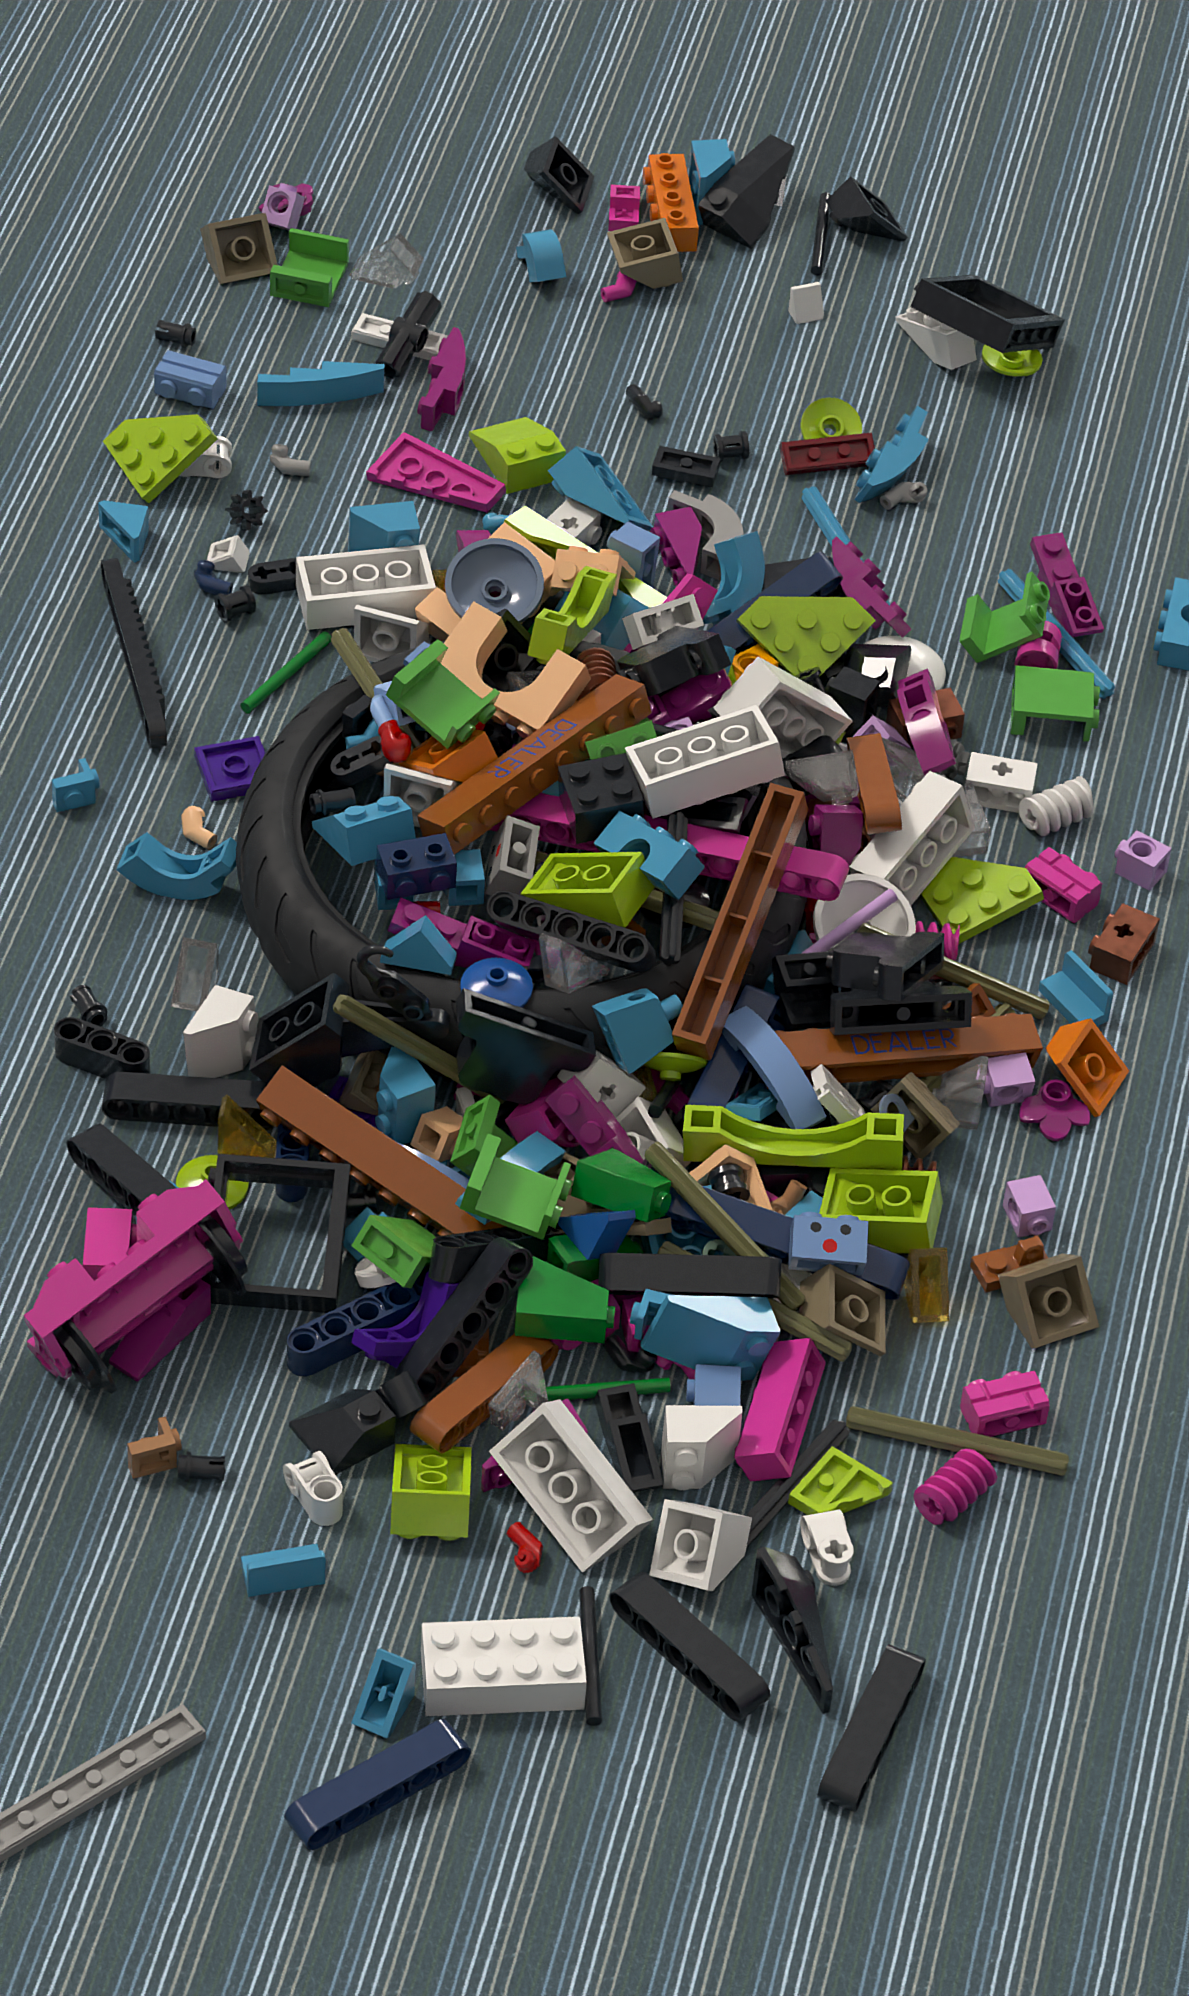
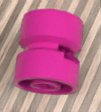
M1045 621L1042 637L1018 646L1015 666L1057 669L1062 640L1060 629L1055 624Z

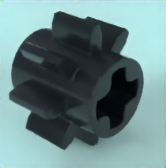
M243 490L242 497L238 494L230 496L233 502L230 507L225 508V511L230 513L232 518L230 521L231 525L241 523L242 530H250L251 523L254 526H261L263 524L261 520L263 513L268 512L261 502L264 498L263 496L252 498L251 490ZM244 507L249 508V513L244 512Z

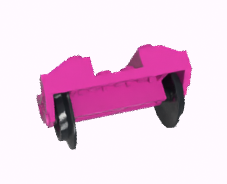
M207 1179L197 1186L166 1190L159 1196L152 1194L142 1201L138 1206L139 1211L136 1212L137 1242L127 1251L126 1254L128 1256L118 1264L111 1262L104 1266L97 1273L96 1277L98 1279L95 1281L76 1258L68 1264L63 1261L48 1272V1279L45 1280L33 1309L24 1315V1321L33 1335L27 1341V1347L47 1371L55 1377L61 1376L66 1380L73 1374L88 1390L100 1386L105 1391L113 1394L117 1390L115 1382L99 1357L106 1349L210 1271L234 1294L241 1297L246 1293L242 1276L248 1272V1268L239 1251L243 1239L236 1230V1221L225 1201Z

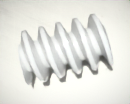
M1082 776L1068 780L1064 784L1056 785L1052 789H1046L1042 793L1034 794L1030 798H1024L1019 804V815L1022 822L1028 829L1035 830L1040 836L1048 835L1050 830L1056 832L1061 826L1068 827L1072 821L1074 823L1080 822L1083 817L1090 818L1094 813L1092 791Z

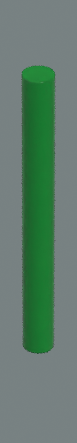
M326 631L319 634L240 704L241 709L247 714L251 713L331 642V635Z
M667 1377L519 1389L520 1403L524 1404L555 1400L562 1401L565 1399L595 1398L597 1391L600 1389L632 1383L635 1384L637 1395L669 1393L671 1386L670 1379Z

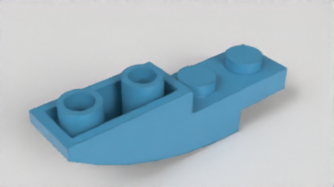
M917 406L910 415L905 413L895 428L899 431V434H895L890 442L887 441L880 451L876 448L872 451L865 464L869 466V469H865L856 483L859 491L854 499L855 501L861 503L873 499L891 488L905 474L929 440L918 433L928 413L927 411Z

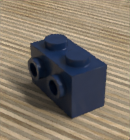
M446 833L377 845L376 871L387 900L456 888L457 862Z

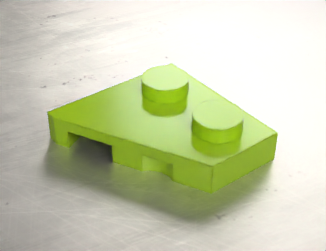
M832 1446L789 1494L788 1504L806 1515L839 1509L842 1513L888 1496L892 1492L893 1482Z

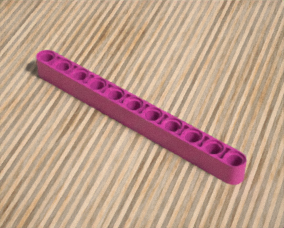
M540 793L509 815L540 826L539 841L601 853L594 845L595 840L576 844L558 796ZM644 815V819L651 825V828L656 830L660 826L667 830V819L658 817L652 819L651 816ZM504 820L499 822L490 830L498 831L499 827L501 826ZM688 824L687 842L697 849L698 853L695 856L705 866L700 875L732 881L749 836ZM794 846L777 891L822 901L836 900L848 875L849 865L845 859L838 855Z

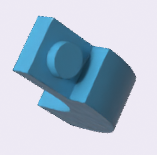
M758 531L714 544L721 568V583L703 618L704 625L712 623L715 626L761 593L765 576V561Z
M146 832L125 847L116 870L137 886L151 893L180 900L202 899L220 892L226 876L236 867L237 842L230 837L204 854L185 855L170 850Z

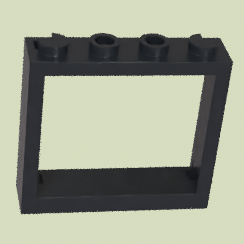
M976 275L922 278L914 288L916 294L910 306L1001 353L1054 348L1065 319Z
M218 1154L216 1168H210L208 1182L225 1203L227 1202L229 1181L333 1189L322 1290L244 1284L246 1293L240 1297L231 1292L222 1282H217V1277L210 1271L201 1280L210 1285L211 1304L328 1313L337 1309L351 1183L350 1164Z

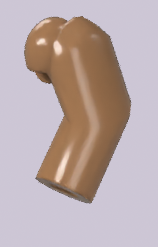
M791 1180L783 1196L770 1202L772 1211L783 1215L787 1214L801 1201L807 1187L796 1180Z

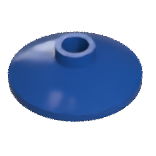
M487 958L475 962L466 969L461 978L460 988L461 991L465 988L522 1008L531 998L533 982L528 971L520 964L505 958Z

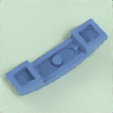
M747 1006L729 1014L722 1034L735 1051L741 1049L778 1100L776 1109L791 1129H810L824 1121L827 1116L811 1083L792 1053L772 1028Z

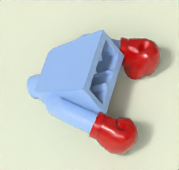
M389 681L374 687L375 696L371 700L370 711L379 728L378 734L381 738L383 755L390 762L401 763L405 762L411 754V738L408 734L403 733L399 726L415 722V720L386 696L392 682ZM478 722L475 725V729L483 731L485 724Z

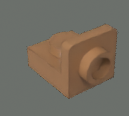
M166 1417L158 1418V1436L145 1437L138 1441L127 1443L128 1468L132 1478L177 1467L176 1452L182 1450L181 1440L177 1429H170Z

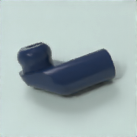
M208 560L198 561L197 569L194 570V577L200 589L215 595L232 593L233 583L216 578L213 573L215 568L213 562Z

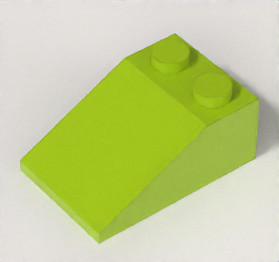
M527 417L469 431L470 439L496 479L505 484L506 494L552 483L554 478L548 470L566 455V450L552 430Z
M642 852L551 853L520 894L625 928L655 886L639 869L645 862Z
M830 1168L819 1214L827 1218L852 1215L858 1217L861 1221H868L867 1243L891 1252L932 1254L943 1205L938 1171Z
M395 1444L390 1534H396L406 1539H415L420 1536H437L447 1541L456 1540L460 1537L468 1538L472 1447L453 1446L447 1452L440 1454L429 1445Z

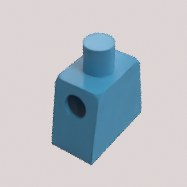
M647 988L639 989L592 1006L616 1064L628 1074L636 1071L673 1043V1031L669 1021L678 1017L683 1007L677 995L673 994L660 1001Z

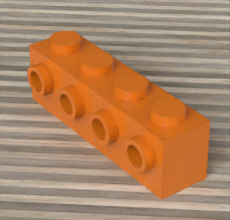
M661 153L649 155L648 167H643V184L647 185V203H652L650 204V221L666 219L678 252L697 251L699 227L684 154Z

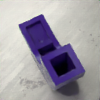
M426 1272L419 1302L407 1319L391 1328L354 1329L351 1343L365 1351L364 1355L366 1357L385 1361L397 1368L459 1283L438 1282L428 1276V1272Z

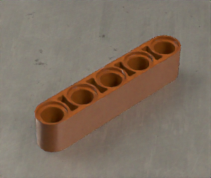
M881 733L848 737V757L860 808L863 812L867 835L902 830L899 801Z
M514 1333L422 1407L411 1422L410 1432L440 1454L447 1452L519 1393V1389L527 1387L543 1374L555 1361L559 1352V1346L547 1338L515 1336Z

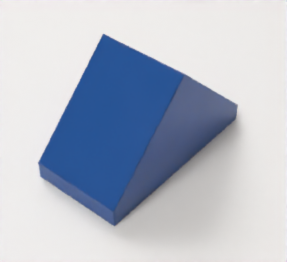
M635 1210L583 1213L559 1217L558 1225L587 1260L598 1259L602 1253L617 1252L636 1215Z

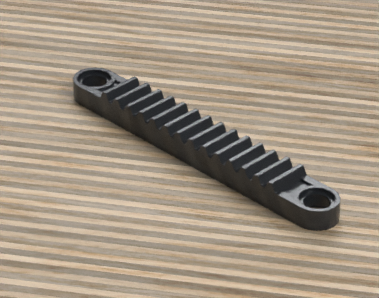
M118 558L101 560L103 586L149 748L167 746L165 696L162 694V686L160 685L159 676H157V668L154 667V658H152V651L149 649L147 633L144 632V623H142V616L139 614V606L134 596L132 581L123 577Z

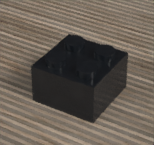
M626 753L558 766L559 798L576 844L596 840L619 811L631 817L637 814L644 818V799Z

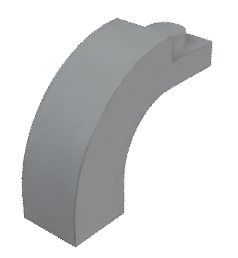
M674 490L668 497L667 511L692 507L702 526L701 536L708 541L702 548L700 573L721 581V568L714 544L743 535V526L738 515L729 505L710 494L701 501Z

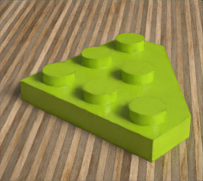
M198 414L126 419L103 442L141 498L150 503L218 438L206 421Z
M760 596L736 620L765 651L779 662V665L787 673L793 676L814 667L820 668L821 674L819 676H821L876 621L853 597Z
M951 857L920 894V897L941 928H943L945 923H949L952 934H954L960 924L959 944L1044 900L1042 890L1027 868Z

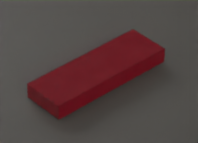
M871 432L781 442L779 448L785 475L866 467V461L875 449Z

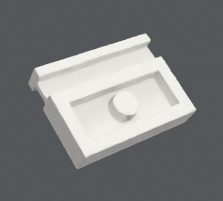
M822 1064L810 1072L814 1084L813 1089L818 1100L836 1118L839 1124L854 1120L865 1114L864 1108Z

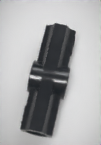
M427 291L417 292L404 316H398L394 320L389 332V341L375 362L376 364H384V376L392 379L400 377L413 354L421 352L424 348L429 328L442 308L441 301L434 294Z

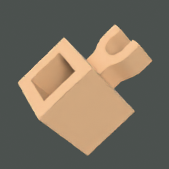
M447 1106L422 1114L410 1145L439 1162L451 1159L463 1117Z

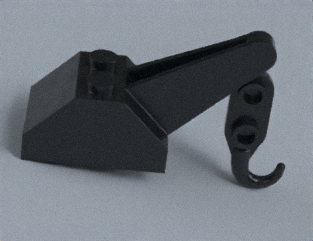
M381 945L363 947L356 957L357 968L367 978L373 992L386 1003L356 1001L424 1040L446 1037L450 1023V1015L446 1011L430 1008V1000L397 972L380 969L369 961V957L375 954L391 958L394 955L393 951ZM332 973L259 1018L249 1071L262 1081L269 1083L280 1067L284 1066L315 1087L339 1074L343 1066V1057L394 1046L334 1012L333 1005L339 995L349 996V984L336 973Z

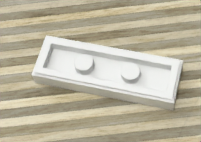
M362 313L351 331V340L384 348L389 341V332L394 321ZM429 331L424 348L419 353L415 352L413 356L430 360L432 356L436 357L441 340L447 338L448 335Z

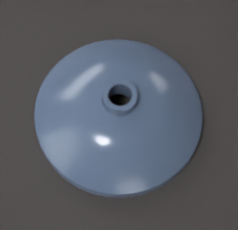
M489 538L471 543L456 554L446 572L445 591L451 608L460 618L463 617L474 601L494 613L507 609L519 623H522L534 613L541 602L544 592V577L538 560L527 548L511 540ZM497 591L500 593V596L492 597L489 594Z

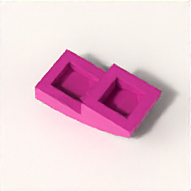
M611 185L608 231L639 224L640 186Z

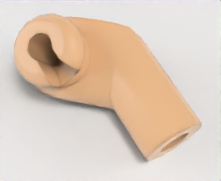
M187 807L181 815L183 835L208 850L212 849L217 842V835L203 828L202 817H205V812L200 807Z

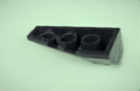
M771 134L767 136L717 180L700 201L698 207L703 225L752 249L769 227L771 212L774 204H777L778 192L782 180L786 177L795 147Z
M761 1547L757 1549L751 1595L822 1714L828 1713L831 1707L833 1685L816 1601V1587L813 1576L809 1570L802 1568L795 1556L767 1547Z

